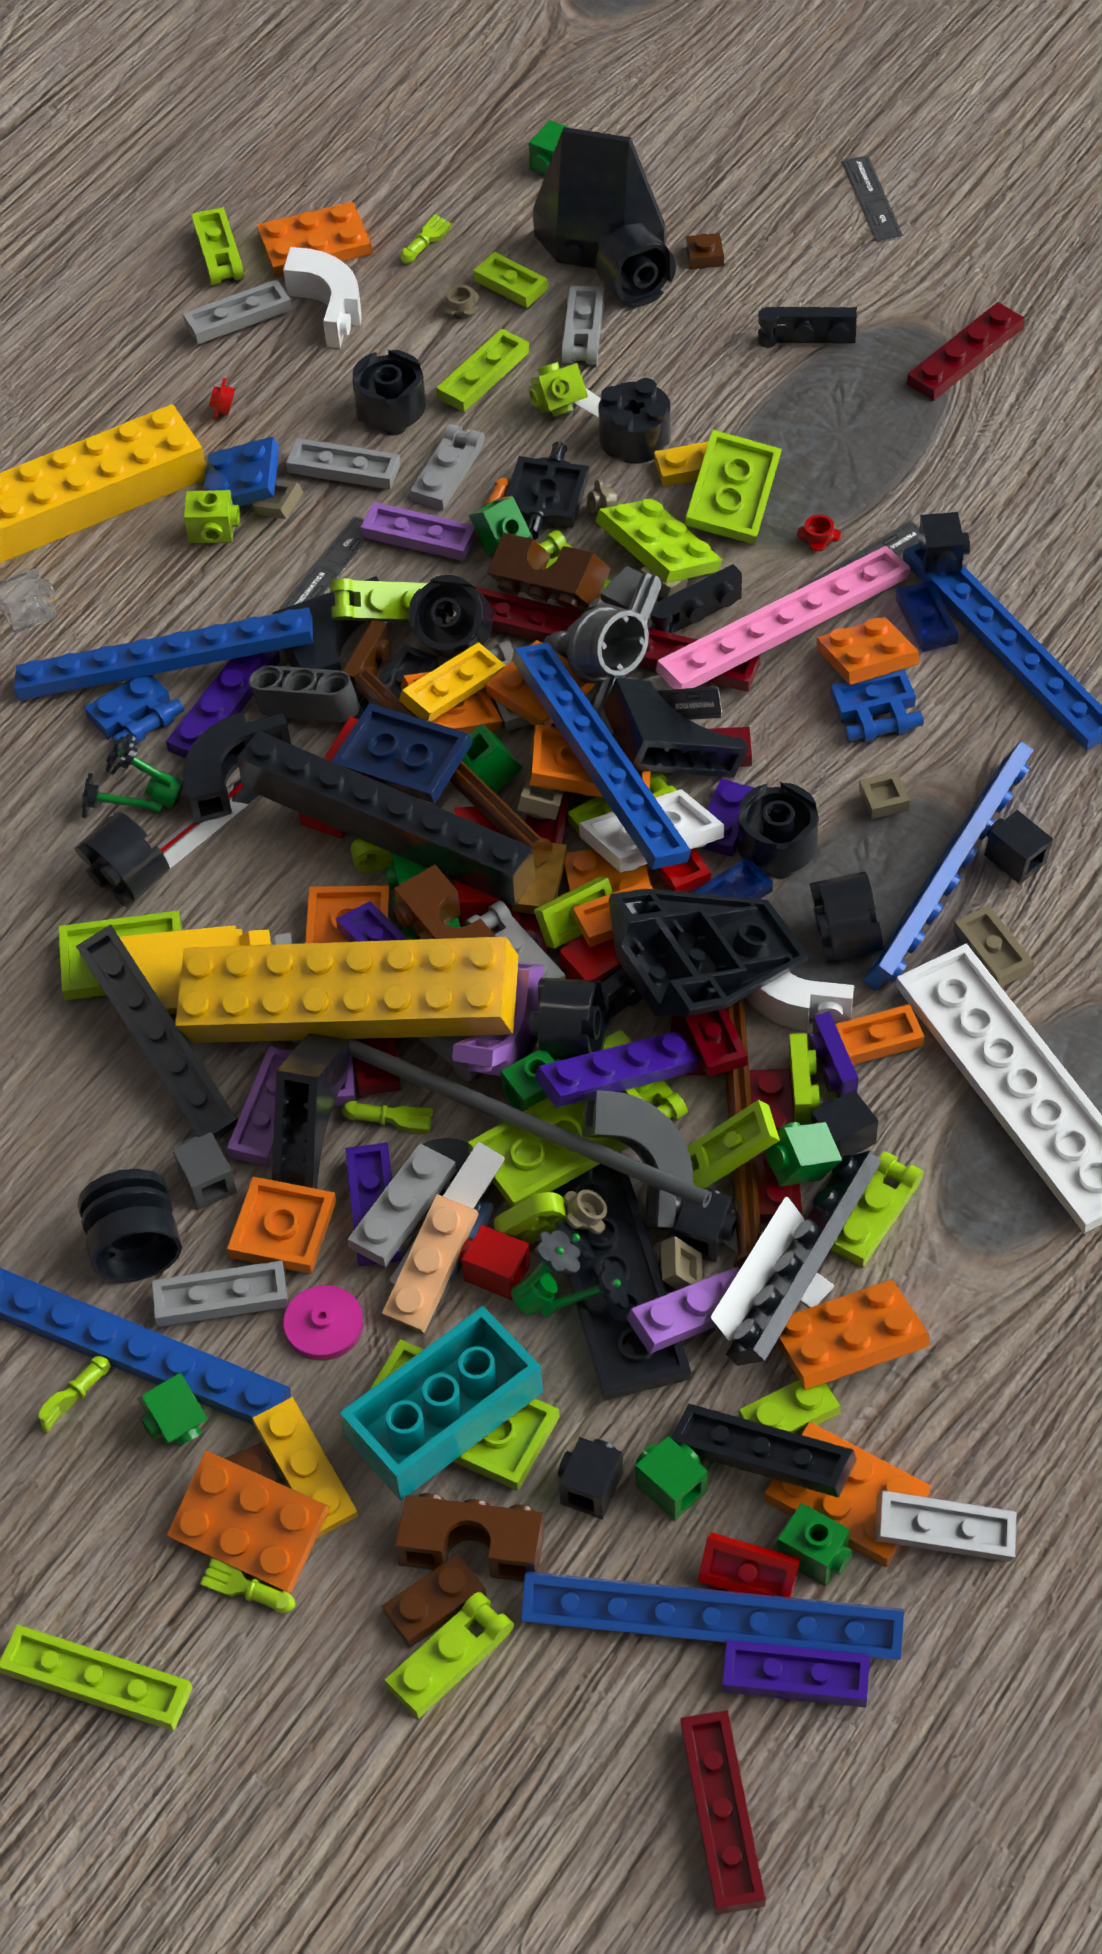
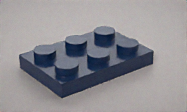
M369 703L331 762L415 798L435 804L473 743L469 733Z

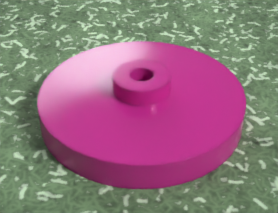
M330 1285L309 1288L299 1293L289 1303L283 1320L285 1336L290 1346L303 1357L312 1360L338 1358L350 1351L361 1337L363 1331L361 1307L355 1297L342 1288Z

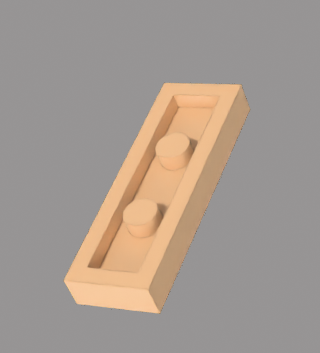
M436 1194L382 1311L386 1318L425 1333L460 1257L462 1247L477 1220L479 1213L475 1209Z

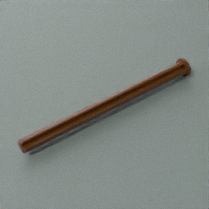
M364 670L361 674L355 676V689L371 704L417 717L372 672ZM461 761L449 781L504 836L533 847L535 867L543 864L552 853V842L536 834L495 792Z
M743 998L727 1007L726 1010L748 1055ZM749 1061L748 1066L725 1072L728 1118L733 1117L752 1104ZM756 1156L732 1171L735 1216H737L736 1235L738 1256L733 1261L734 1268L739 1267L741 1269L761 1236Z

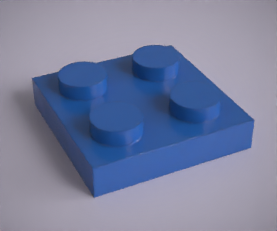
M272 436L261 440H254L243 445L209 453L204 491L230 490L233 505L239 506L273 498L279 445L275 438Z

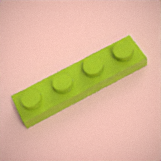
M17 1624L0 1659V1674L171 1731L175 1730L193 1689L189 1680Z

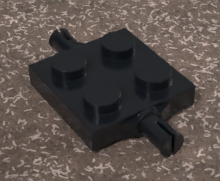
M559 442L553 443L549 457L530 458L519 456L505 497H514L524 520L528 521L527 527L534 540L538 539L542 524L573 528L589 480V466L571 464L563 460L568 449L563 442L560 443V447Z

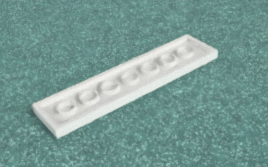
M967 943L898 976L896 979L897 989L1082 1232L1085 1234L1102 1225V1115Z

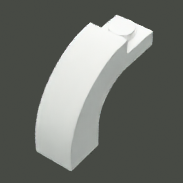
M290 247L283 269L286 293L290 297L316 299L328 306L323 321L327 348L340 349L344 335H349L351 325L361 326L362 313L356 277L344 262L328 253L314 249Z
M788 972L745 998L759 1013L775 1023L808 1032L809 1018L814 1019V1015L830 1011L834 1022L851 1020L854 985L810 981Z

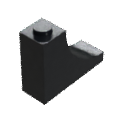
M375 576V577H372V578L367 579V580H364V581H379V580H378L377 576ZM330 592L272 612V614H277L286 610H298L308 607L310 609L313 619V643L282 649L291 667L341 671L339 656L343 645L352 632L365 621L333 620L331 617V607L335 606L334 593ZM349 594L350 605L354 606V594Z
M616 678L603 705L604 712L617 742L636 771L734 778L749 749L744 738L716 733L678 713L660 696L649 680Z
M309 1033L276 1070L272 1180L318 1188L319 1166L327 1125L339 1091L347 1080L349 1040Z

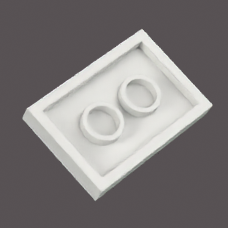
M682 789L656 797V800L690 849L703 847L707 843L724 838V824ZM614 812L579 823L580 837L620 873L632 871L639 866L648 864Z

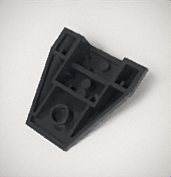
M563 127L533 207L534 236L556 262L596 269V258L599 251L598 242L602 236L608 233L612 234L623 226L636 223L644 224L666 245V225L631 137Z
M639 889L614 893L609 898L616 959L655 1016H691L723 1010L804 964L809 957L769 900L657 889Z

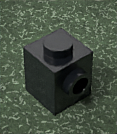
M958 512L920 516L918 542L925 574L962 571L964 555L970 554V539L968 532H962Z
M1017 810L1005 820L1003 818L998 819L989 828L986 835L988 842L984 856L1020 884L1047 863L1053 838Z
M855 1090L836 1100H826L811 1112V1124L826 1122L841 1158L848 1154L855 1155L876 1144L878 1119Z
M705 1188V1190L712 1193L708 1206L702 1208L685 1200L674 1228V1236L702 1253V1259L717 1262L723 1241H731L733 1238L737 1216L731 1214L732 1197L725 1196L718 1190Z
M579 1437L574 1451L567 1450L559 1466L558 1477H561L559 1482L560 1504L603 1519L623 1474L622 1452L604 1440L596 1439L590 1441Z

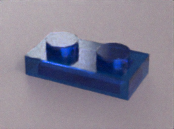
M932 580L896 589V601L922 652L958 643L959 632Z
M746 857L691 893L762 899L773 891V881Z

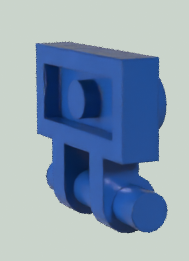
M905 669L849 685L846 681L830 684V696L840 721L846 722L856 719L858 723L845 727V736L848 742L860 739L863 742L876 740L878 735L895 732L896 735L906 734L910 732L911 728L924 725L921 711L906 713L905 709L915 707L916 695ZM888 712L891 715V717L879 719L873 721L872 716L884 714Z
M153 675L132 678L84 707L87 718L107 739L112 737L114 743H116L121 736L125 737L130 733L137 736L134 745L145 740V735L157 727L165 728L173 723L174 717L184 711L182 703L177 698L170 701L168 690Z

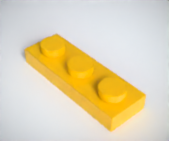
M478 642L404 688L399 701L420 719L431 722L486 687L485 684L506 665Z
M293 1397L252 1418L253 1425L287 1486L330 1506L317 1539L358 1517V1511Z

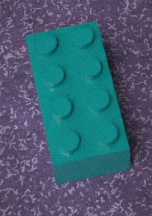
M482 1306L339 1412L344 1438L397 1498L402 1501L405 1499V1495H410L542 1394L541 1366Z

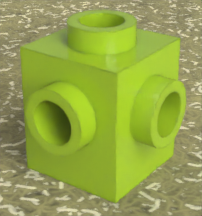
M558 362L538 368L539 376L529 379L531 387H529L528 391L534 407L539 408L540 413L552 411L553 417L574 410L572 403L588 397L577 363L559 368Z
M230 490L186 491L184 521L188 542L224 543L233 541L234 527L240 526L239 505H233Z

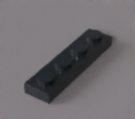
M690 1403L671 1436V1439L679 1446L681 1444L689 1446L699 1458L839 1498L857 1461L853 1449Z

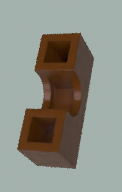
M503 533L487 574L498 582L497 587L505 593L517 596L519 592L527 593L529 597L543 603H547L548 599H553L566 608L577 610L578 606L588 608V604L593 599L599 598L611 568L593 552L566 546L562 547L555 563L546 568L551 554L534 539Z
M436 865L431 866L394 888L397 904L393 907L394 913L404 928L409 926L416 933L417 940L496 937L481 918L464 927L446 925L461 915L459 897L456 888Z
M423 1493L419 1496L405 1495L395 1545L399 1566L435 1570L447 1561L448 1554L455 1545L463 1541L474 1540L483 1543L489 1549L488 1563L491 1578L524 1582L527 1571L538 1572L545 1535L543 1512H537L525 1505H513L505 1508L490 1506L487 1502L478 1499H468L464 1502L445 1500L441 1496L432 1493Z

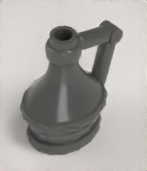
M595 598L588 604V609L566 631L552 633L544 639L543 643L549 642L555 652L568 659L570 668L578 678L589 683L603 682L609 677H622L634 670L642 661L647 650L649 632L647 623L641 614L630 609H623L603 603L600 598Z

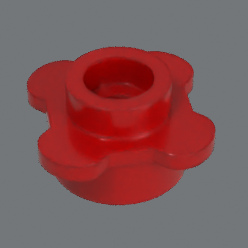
M224 377L221 388L213 387L209 407L215 408L213 416L215 420H217L218 413L229 416L235 388L225 385L227 378Z
M813 515L806 520L805 526L798 528L797 537L808 542L811 550L820 552L831 542H838L841 539V531L834 529V522L830 517L826 515Z

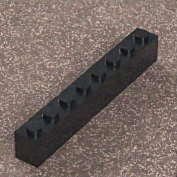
M258 731L237 757L242 787L426 868L436 865L445 876L513 906H516L535 879L533 847L266 733Z

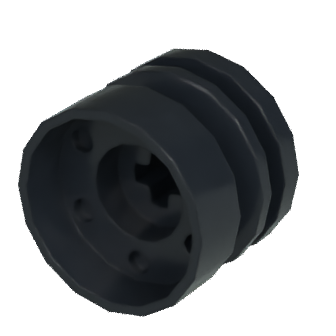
M144 1169L118 1170L92 1181L80 1193L77 1206L82 1218V1227L87 1236L86 1246L90 1263L96 1275L105 1280L115 1282L140 1281L156 1276L170 1268L179 1258L182 1244L177 1224L172 1215L173 1208L169 1199L168 1188L164 1178L154 1171Z

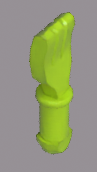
M434 214L422 227V233L417 234L415 239L406 248L402 249L400 260L404 264H410L415 261L416 257L429 247L430 242H438L447 234L452 223Z
M350 1101L343 1105L342 1114L351 1121L378 1122L380 1125H385L388 1122L393 1124L399 1131L427 1134L431 1128L433 1109L410 1106L389 1108L387 1105L376 1106Z
M96 1356L91 1359V1363L74 1380L67 1383V1390L57 1392L45 1402L38 1413L43 1432H49L56 1421L79 1398H84L86 1392L102 1376L104 1377L110 1369V1362L106 1357Z
M211 1558L208 1564L209 1568L206 1569L205 1576L202 1577L200 1585L222 1595L230 1597L240 1594L245 1595L247 1601L258 1602L275 1609L277 1613H289L295 1608V1600L290 1593L286 1591L281 1592L261 1584L258 1579L249 1581L245 1578L242 1571Z

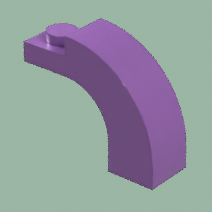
M518 962L513 1035L471 1036L453 1044L452 1061L467 1063V1071L501 1076V1070L523 1058L532 1037L529 1027L531 1012L539 1011L540 1003L537 991L539 979L543 978L544 965Z

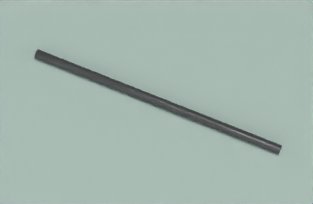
M347 1039L349 1040V1055L702 1208H706L711 1200L712 1193L708 1190L360 1041Z

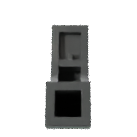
M600 1090L585 1093L583 1137L620 1141L633 1149L642 1163L693 1184V1170L689 1151L678 1129L663 1112L647 1101L626 1093ZM647 1184L645 1227L649 1229L674 1228L675 1220H678L681 1212V1198Z

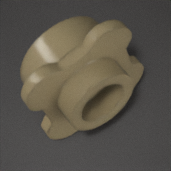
M455 285L445 294L447 303L443 306V313L445 315L470 317L476 314L475 302L479 300V295L472 288L466 285Z
M602 480L595 481L594 491H590L587 496L588 511L591 514L594 513L597 517L599 509L617 506L615 490L612 487H603Z
M581 1190L578 1194L574 1191L567 1192L563 1197L568 1208L567 1223L574 1229H589L594 1234L602 1233L605 1229L602 1219L607 1213V1206L603 1198L592 1190Z

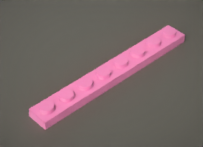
M884 546L659 659L656 672L673 689L695 688L908 579L911 567L890 548Z

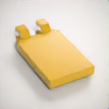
M236 925L119 936L169 1014H177L184 948L271 945L269 930H252L243 934L242 928L236 929Z

